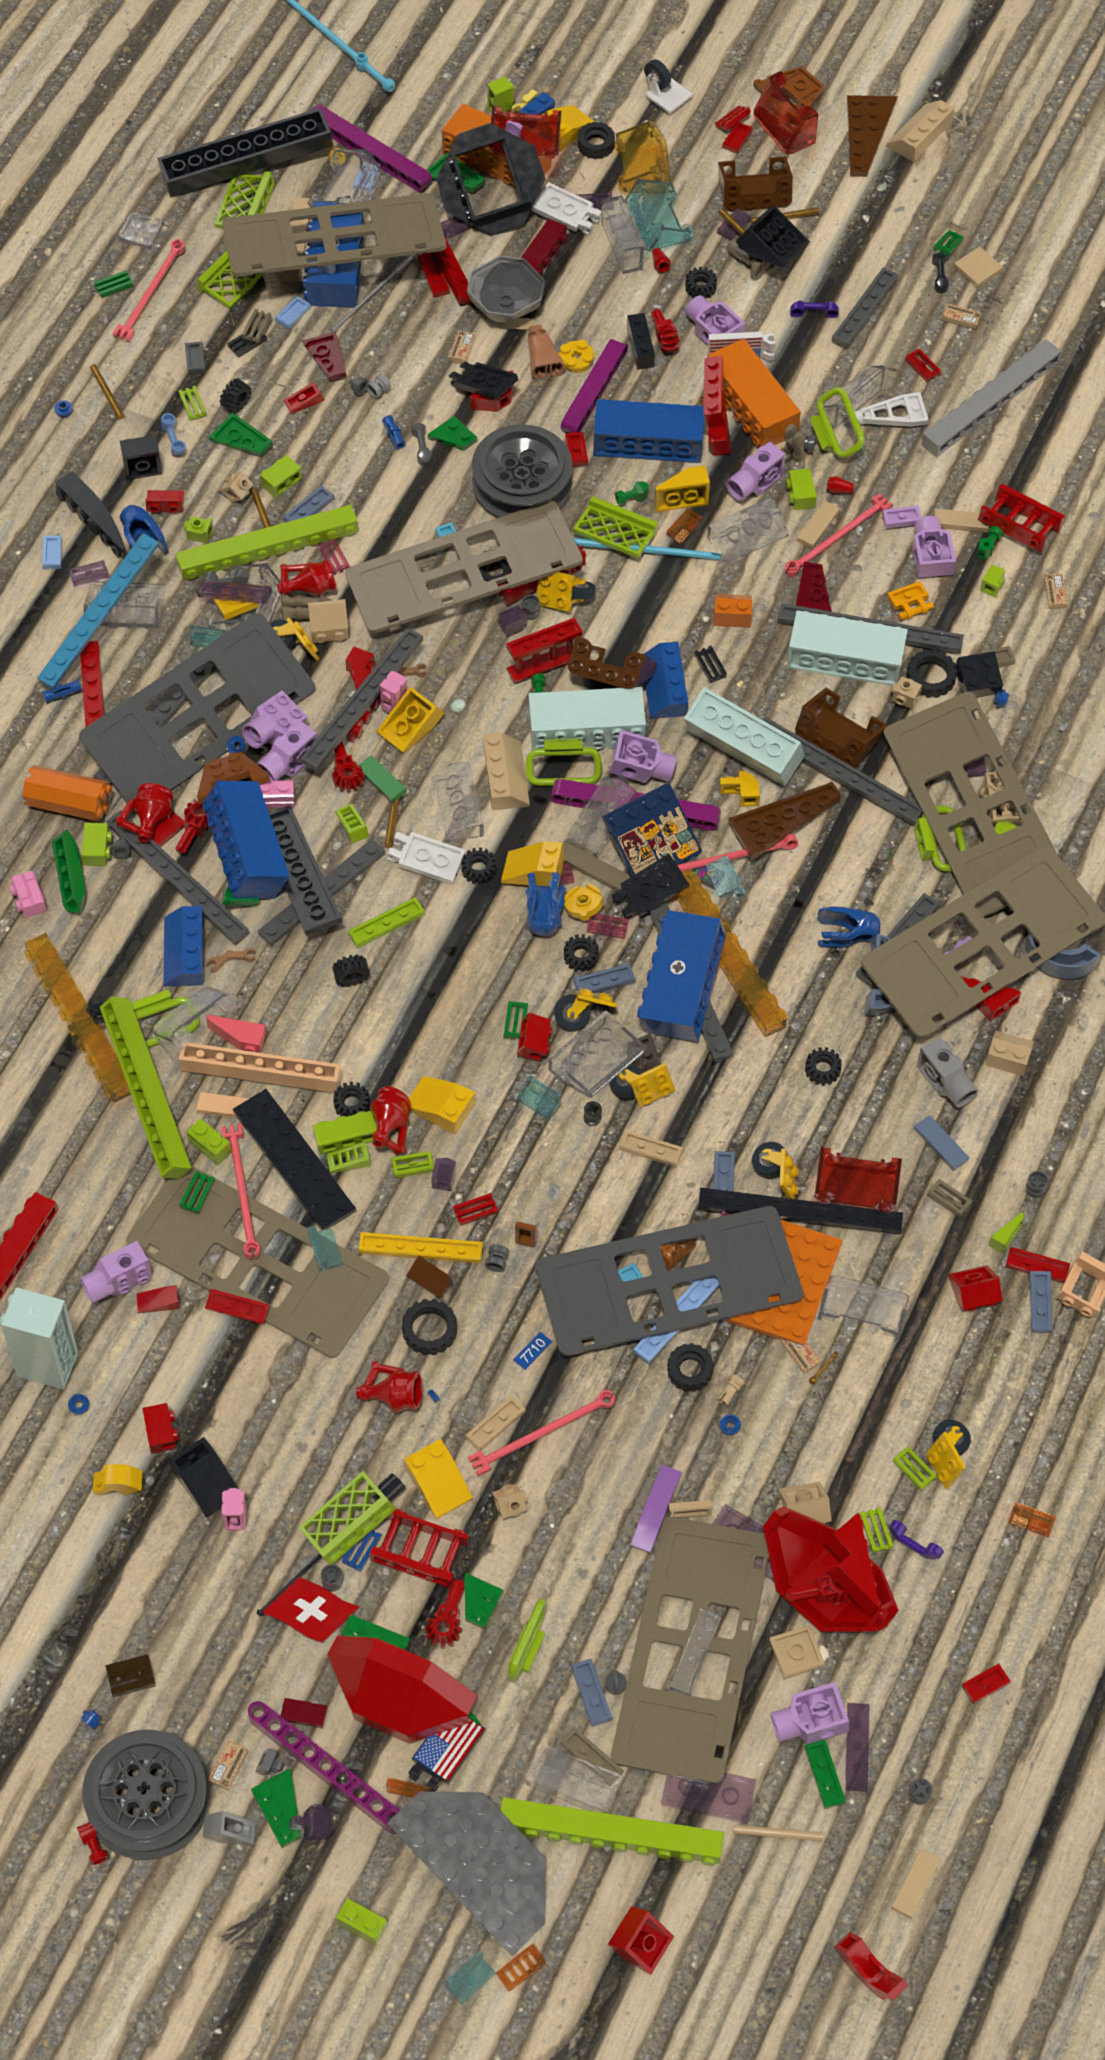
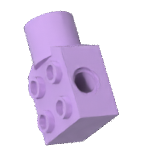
M700 295L692 299L686 307L685 314L695 323V334L707 345L709 334L745 332V322L723 302L710 303Z
M770 441L765 446H761L755 454L748 456L742 468L726 481L728 492L738 501H743L752 492L760 496L783 477L785 453Z
M925 516L915 522L916 534L912 544L917 577L954 575L956 557L951 533L941 529L940 520L935 516Z
M280 691L256 708L250 722L243 726L242 735L245 741L253 748H260L265 743L273 745L276 738L285 734L291 725L296 724L299 720L305 723L308 716L283 691Z
M299 720L296 724L291 725L285 734L276 738L271 751L256 764L268 773L270 781H278L284 774L293 777L305 766L301 763L300 758L317 739V733Z
M620 730L615 741L609 773L644 783L651 777L669 782L674 771L676 756L661 752L658 741L655 739Z
M135 1241L101 1258L92 1272L80 1277V1282L92 1304L109 1295L125 1294L131 1288L143 1285L152 1278L149 1260L138 1241Z
M835 1682L793 1694L791 1707L770 1713L772 1725L779 1743L800 1737L806 1744H810L849 1732V1719Z

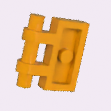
M921 581L887 593V599L895 611L903 610V612L898 613L899 620L911 619L914 615L928 613V610L934 608L932 601L928 603L924 601L928 599L929 594ZM917 603V607L910 608V605Z

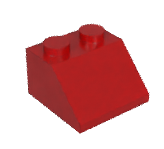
M988 1265L948 1274L957 1304L963 1310L972 1311L979 1306H993L997 1302L1003 1301L1000 1278Z
M631 1906L608 1945L620 1957L651 1975L674 1936L649 1911Z

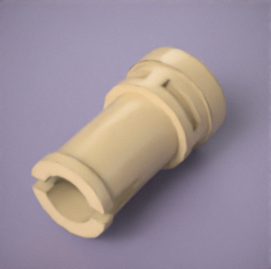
M731 1374L726 1382V1386L716 1400L720 1404L724 1402V1406L727 1407L745 1382L737 1375Z

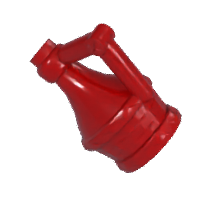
M323 560L319 563L307 562L306 564L280 565L281 582L277 584L280 595H288L292 591H304L316 597H321L322 594L328 591L336 590L335 578L328 560ZM289 572H300L296 577L288 581Z
M141 784L137 788L136 797L128 801L120 815L116 818V826L137 833L139 841L148 842L153 835V827L159 821L168 818L172 814L171 802L174 800L173 792L159 784ZM132 809L136 811L140 818V827L126 821Z
M385 1086L378 1091V1097L370 1104L377 1126L376 1131L372 1135V1144L378 1148L386 1146L394 1151L396 1155L406 1153L405 1140L411 1101L399 1089ZM399 1129L396 1144L389 1140L388 1135L391 1131Z
M377 1361L372 1362V1368L365 1384L356 1387L357 1399H362L363 1401L377 1399L384 1402L396 1413L406 1409L416 1410L420 1407L422 1401L423 1384L420 1372L412 1371L408 1373L403 1368L379 1364ZM378 1373L391 1374L382 1382L373 1385Z

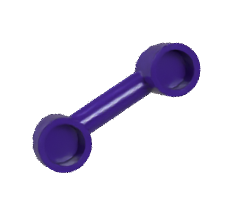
M797 301L790 307V314L793 317H801L804 314V310H825V315L828 318H835L839 315V307L831 301L826 303Z
M893 1520L889 1525L895 1540L919 1553L922 1557L936 1560L940 1559L943 1555L944 1550L939 1545L930 1542L925 1548L904 1535L907 1527L900 1521Z

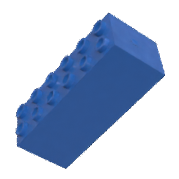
M597 399L593 456L701 463L704 406Z
M217 781L203 801V810L206 813L208 826L213 834L218 857L223 865L228 888L233 898L275 899L290 875L259 782Z

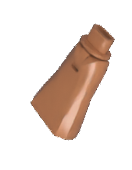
M542 325L530 326L528 345L532 376L535 379L546 378L547 367L550 376L562 375L566 365L555 349L546 330L542 328Z

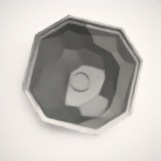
M498 256L471 271L467 294L469 299L487 317L496 322L506 323L528 314L540 306L545 280L524 258Z

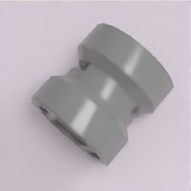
M383 374L377 375L374 381H369L366 384L367 392L375 399L380 397L382 392H386L391 388L390 382Z

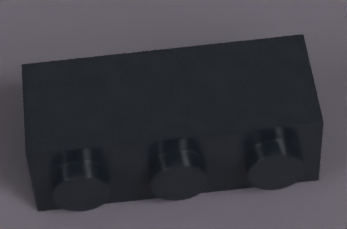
M645 313L627 315V333L636 369L654 368L655 352Z

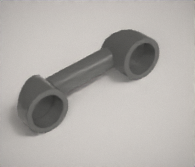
M416 423L412 425L411 431L412 435L418 439L419 444L417 462L421 466H428L432 462L431 451L426 447L424 438L426 425Z
M238 569L233 578L218 579L215 573L205 572L203 581L213 589L219 586L232 585L241 587L247 584L250 574L245 570Z

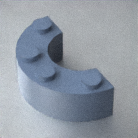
M1028 931L1026 948L1029 953L1039 947V944ZM1084 944L1078 949L1064 950L1037 967L1044 973L1056 978H1079L1089 974L1098 966L1101 954ZM1036 954L1030 959L1034 963L1040 958Z
M877 934L871 941L870 952L889 941L890 938ZM872 989L866 996L864 1015H880L894 1007L880 989Z

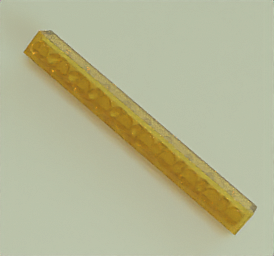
M691 869L682 872L690 887L678 893L675 897L685 913L721 919L726 937L718 965L765 1038L785 1029L788 1019L785 1010L779 1007L776 996L768 990L767 982L764 978L761 979L756 965L750 962L747 951L739 945L737 935L735 933L732 934L728 921L721 917L717 904L712 903L710 894L707 889L702 887L699 876L694 874Z
M44 933L25 942L26 950L24 954L28 962H33V970L37 977L41 976V984L44 990H49L52 1004L54 1007H59L58 1013L63 1022L67 1021V1029L70 1035L76 1037L77 1041L75 1042L79 1051H84L86 1054L84 1056L85 1061L89 1067L92 1066L94 1068L93 1074L97 1082H102V1090L107 1098L110 1097L113 1103L130 1096L131 1093L117 1054L100 1025H96L86 1011L88 1004L48 935Z

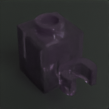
M322 1804L311 1805L303 1813V1816H293L289 1820V1828L293 1830L304 1829V1840H326L331 1835V1808L324 1807Z

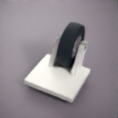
M653 59L645 65L644 73L650 86V91L645 96L667 113L671 114L693 97L690 91L671 78L669 70L661 61Z

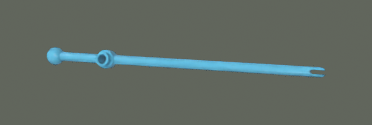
M285 0L354 59L359 72H369L382 84L384 91L391 92L394 90L395 82L390 78L386 79L369 64L365 53L360 52L357 54L296 0Z
M574 538L578 546L613 549L591 539ZM638 544L629 546L630 549L635 551L639 549ZM648 545L643 551L644 553L701 559H721L720 553Z

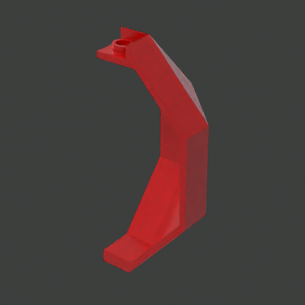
M785 1506L774 1510L763 1525L776 1591L821 1632L880 1631L888 1626L899 1611L885 1574L874 1561H872V1573L876 1580V1591L881 1607L870 1617L852 1598H848V1601L845 1603L840 1601L836 1605L833 1599L830 1602H827V1600L817 1602L815 1597L789 1601L786 1597L787 1589L810 1585L817 1577L825 1574L827 1569L831 1568L834 1570L842 1562L825 1545L827 1540L838 1529ZM833 1582L834 1586L837 1589H840V1586L837 1583Z
M336 1636L327 1656L354 1720L409 1744L470 1723L468 1714L477 1695L433 1662L378 1638Z

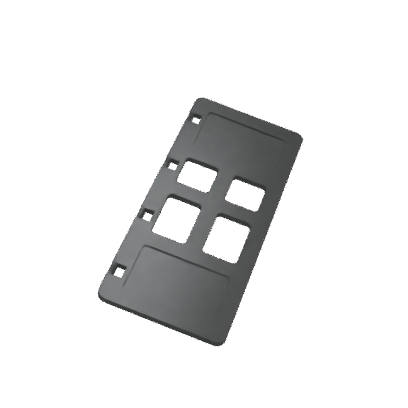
M255 613L81 730L79 740L125 802L128 803L130 799L136 797L137 788L141 784L154 783L172 790L200 771L205 763L217 759L228 751V739L233 736H240L244 739L241 728L250 722L258 706L280 691H283L287 696L294 692L297 698L293 702L297 704L313 693L315 684L264 615ZM207 662H212L224 677L226 683L208 696H203L189 678V674ZM173 685H178L192 706L162 727H159L145 710L144 705ZM232 695H237L251 716L230 730L216 714L214 708ZM202 718L215 734L217 740L188 760H183L169 742V738L197 719ZM202 755L205 761L197 765L194 760Z
M772 1206L538 1259L535 1265L558 1350L564 1356L584 1353V1351L647 1338L648 1336L695 1327L712 1321L759 1312L772 1307L800 1302L803 1298V1289L778 1212ZM699 1237L705 1239L711 1257L710 1262L673 1271L666 1269L660 1250L661 1246ZM644 1251L652 1274L630 1281H621L614 1258ZM711 1277L717 1278L724 1299L723 1302L687 1311H680L678 1309L672 1290L673 1286ZM656 1291L664 1315L634 1322L626 1298ZM779 1295V1301L769 1303L768 1297ZM717 1310L719 1315L707 1317L706 1312ZM656 1325L657 1329L645 1332L644 1326ZM593 1338L594 1344L583 1346L582 1341Z

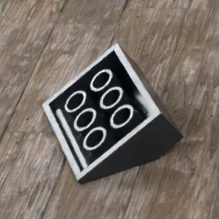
M773 204L735 242L748 255L784 268L810 241Z

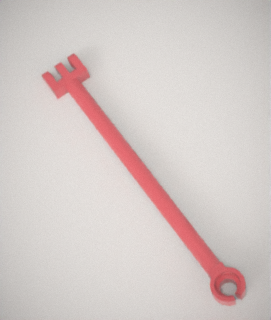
M175 239L171 242L170 254L124 326L118 324L113 332V336L118 337L119 335L120 339L126 337V341H131L135 335L134 329H131L175 257L183 254L185 251L183 240H181V245L180 239Z
M879 493L872 498V507L799 560L787 562L785 574L788 571L787 576H797L804 562H809L878 510L883 512L885 509H891L893 504L891 502L888 503V499L883 498V495Z
M788 834L767 851L779 848L792 850L798 846V840L794 834ZM745 849L677 866L681 872L749 855Z
M237 1124L238 1131H234V1126L229 1125L230 1132L228 1133L226 1127L222 1126V1135L227 1140H230L247 1242L244 1245V1255L252 1259V1254L249 1252L252 1250L256 1251L254 1252L255 1259L260 1255V1246L254 1240L238 1139L243 1138L242 1125Z
M603 1390L595 1401L486 1456L480 1450L469 1456L468 1460L470 1463L476 1461L472 1464L474 1470L478 1469L476 1471L478 1477L491 1471L489 1463L598 1408H611L615 1403V1395L613 1396V1392L610 1390ZM604 1399H611L609 1403L603 1402Z

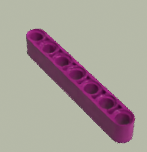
M613 339L609 340L561 422V430L569 433L582 431L596 407L597 399L602 397L628 350L627 344Z

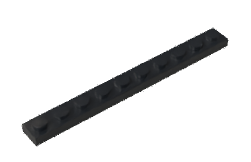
M700 1187L698 1209L735 1214L772 1206L776 1208L781 1220L901 1234L903 1212Z

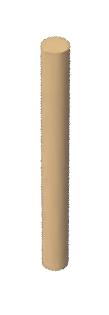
M734 1825L733 1834L823 1841V1832Z

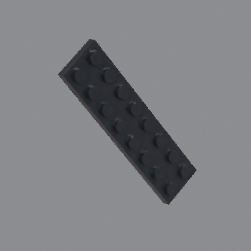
M291 805L269 812L290 875L284 884V888L305 935L342 923V917Z
M267 1089L233 1108L237 1119L322 1233L356 1212V1207Z

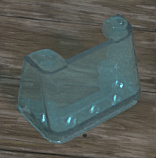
M637 179L625 198L624 209L643 250L652 251L655 248L690 241L695 234L691 225L684 224L681 228L671 206L677 197L672 183Z

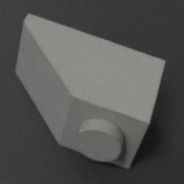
M224 1811L205 1815L203 1838L218 1843L253 1845L256 1822Z

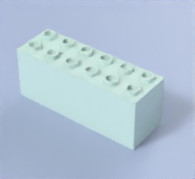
M796 611L789 645L787 668L893 686L899 680L908 629L868 623L861 620H850L843 617L838 618L825 614L809 613L807 611Z
M642 687L529 693L528 715L531 751L544 748V739L582 738L583 747L599 750L602 748H614L620 730L645 736L646 721Z
M705 687L684 717L690 733L784 787L805 756L800 741Z
M16 1287L14 1294H10L8 1298L6 1313H3L0 1318L2 1333L8 1346L10 1360H12L16 1376L64 1390L78 1355L65 1300Z

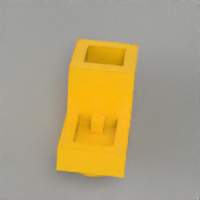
M739 771L738 777L728 776L720 778V795L739 794L740 807L759 806V783L752 774Z
M108 1464L103 1466L102 1471L94 1473L93 1493L98 1496L111 1491H116L123 1495L141 1491L142 1470L124 1464Z

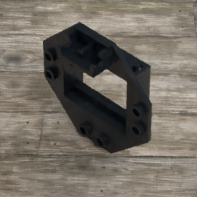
M492 123L459 133L436 178L446 212L489 235L523 225L546 180L535 145ZM501 142L520 201L475 216L456 157Z

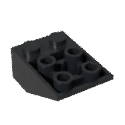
M202 1437L168 1460L170 1470L206 1518L222 1508V1492L228 1491L230 1488L239 1489L205 1437Z

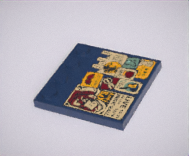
M669 782L601 816L631 877L670 853L678 865L703 852Z

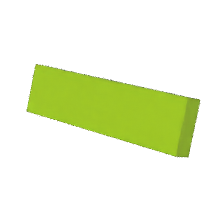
M416 897L348 930V935L358 949L424 916L425 911Z

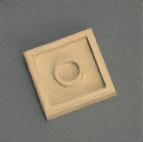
M981 247L976 248L954 263V268L977 288L1003 271V266Z
M810 1625L769 1638V1643L783 1680L825 1666Z

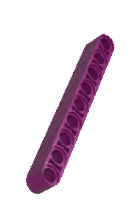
M317 104L312 109H322L333 140L365 160L380 164L381 170L410 188L421 192L432 182V175L426 169L320 104Z
M556 779L550 799L552 802L561 805L609 813L645 793ZM678 799L691 828L714 831L718 828L721 810L718 807Z
M255 1701L249 1705V1721L254 1727L390 1834H396L387 1823L400 1811L397 1807L265 1703ZM255 1711L264 1712L261 1717L253 1716ZM272 1724H279L281 1726L276 1731L269 1729ZM290 1737L298 1739L294 1744L286 1742ZM311 1750L314 1752V1755L308 1758L303 1756V1753ZM323 1764L331 1765V1768L327 1771L320 1769ZM340 1777H346L348 1782L346 1784H339L337 1780ZM362 1790L366 1794L362 1798H357L354 1796L355 1792ZM374 1804L383 1806L378 1812L371 1809Z

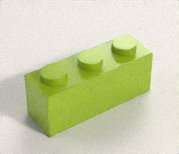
M361 1111L352 1116H341L336 1120L321 1121L316 1125H312L319 1155L360 1143H371L373 1141L372 1135L376 1131L371 1111Z

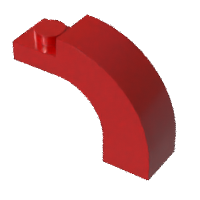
M850 1932L834 1946L854 1975L883 2001L886 1998L892 2001L908 1986L903 1978L886 1969L875 1958L859 1936Z

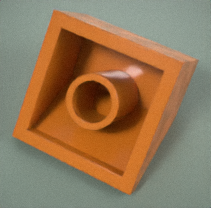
M715 594L713 626L751 628L752 595Z

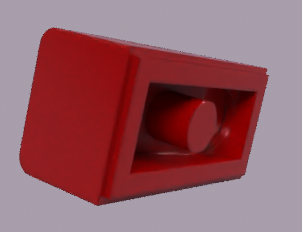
M314 382L284 399L291 414L324 401Z
M177 1285L136 1293L138 1313L179 1309Z

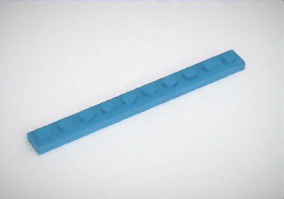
M144 533L140 536L37 677L39 682L53 690L158 548V541Z

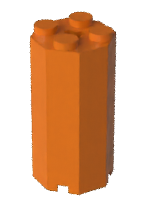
M36 765L29 768L28 773H31L30 778H25L22 794L23 799L26 800L24 805L99 821L103 815L108 814L109 804H107V801L112 792V785H108L107 781Z

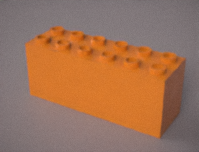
M462 104L442 129V154L449 153L459 133L489 123L505 130L506 122L466 104ZM522 130L521 139L535 145L545 175L551 168L552 142ZM501 142L456 157L462 163L478 171H482L491 177L515 186Z
M741 339L707 355V358L722 356L726 408L730 409L735 420L740 422L744 432L750 435L755 446L760 448L769 441L774 445L783 442L785 429L789 424L795 425L797 432H799L801 411L745 339Z

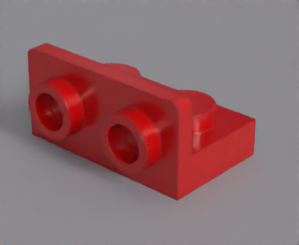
M147 490V498L145 499L146 511L153 513H183L184 491Z

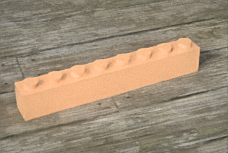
M188 1042L182 1043L179 1055L180 1071L332 1093L335 1090L338 1091L337 1087H339L341 1080L340 1064Z

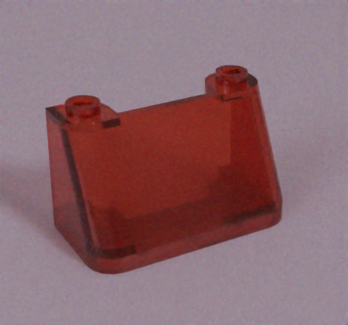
M782 71L771 75L754 107L753 117L784 153L794 154L816 143L819 114L810 106L797 108L781 90L786 85L787 78Z
M492 106V124L505 130L506 122L509 120L514 123H520L523 126L521 139L535 145L539 156L553 159L559 154L562 111L553 110L551 115H548V112H544V115L510 113V110H506L505 113L501 111V107ZM501 142L489 146V150L494 155H503L505 153Z
M821 1147L814 1194L818 1202L824 1204L835 1202L877 1208L881 1212H891V1210L896 1208L902 1164L901 1158L892 1157V1161L885 1163V1159L877 1162L840 1156L841 1153H837L835 1156L831 1154V1148Z

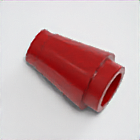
M661 248L653 249L654 268L661 273L668 271L671 265L670 259Z
M835 475L834 477L829 476L826 490L830 491V493L852 494L854 483Z

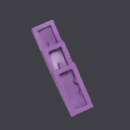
M664 1465L661 1466L630 1545L650 1553L652 1552L682 1472Z

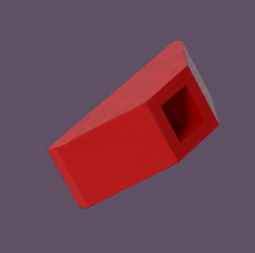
M514 385L497 400L473 393L470 396V408L481 411H500L511 404Z

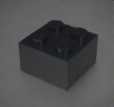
M156 435L120 441L126 480L162 475Z
M995 651L958 658L956 669L961 693L972 692L978 698L996 695L997 691L1001 692L1003 682Z

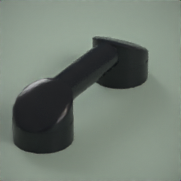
M939 252L934 253L932 256V264L937 266L938 271L934 290L937 293H945L948 291L949 280L944 272L946 256L944 253L940 254Z

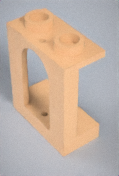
M1082 1251L1076 1257L1057 1299L1061 1300L1064 1305L1079 1310L1082 1315L1094 1318L1100 1312L1099 1307L1105 1296V1264ZM1082 1270L1099 1279L1089 1302L1071 1293Z

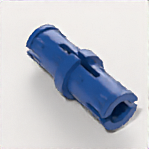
M385 416L382 422L386 427L387 436L391 438L395 449L404 448L406 443L393 416Z
M79 680L64 685L59 684L54 690L50 689L42 691L46 703L61 697L64 699L67 695L82 691Z

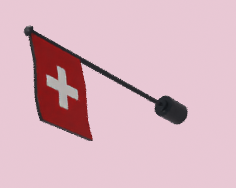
M390 1473L377 1486L390 1502L406 1489L402 1481L393 1473ZM374 1495L372 1497L374 1501L371 1504H374L380 1496ZM319 1553L260 1610L257 1609L256 1613L258 1616L267 1615L279 1620L303 1636L323 1643L360 1606L346 1602L322 1586L301 1578L322 1557Z

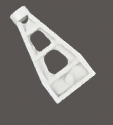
M920 392L903 394L854 411L860 425L879 424L913 427L928 425L929 421ZM903 405L907 416L896 417L892 414L891 409ZM886 410L888 417H875V411Z

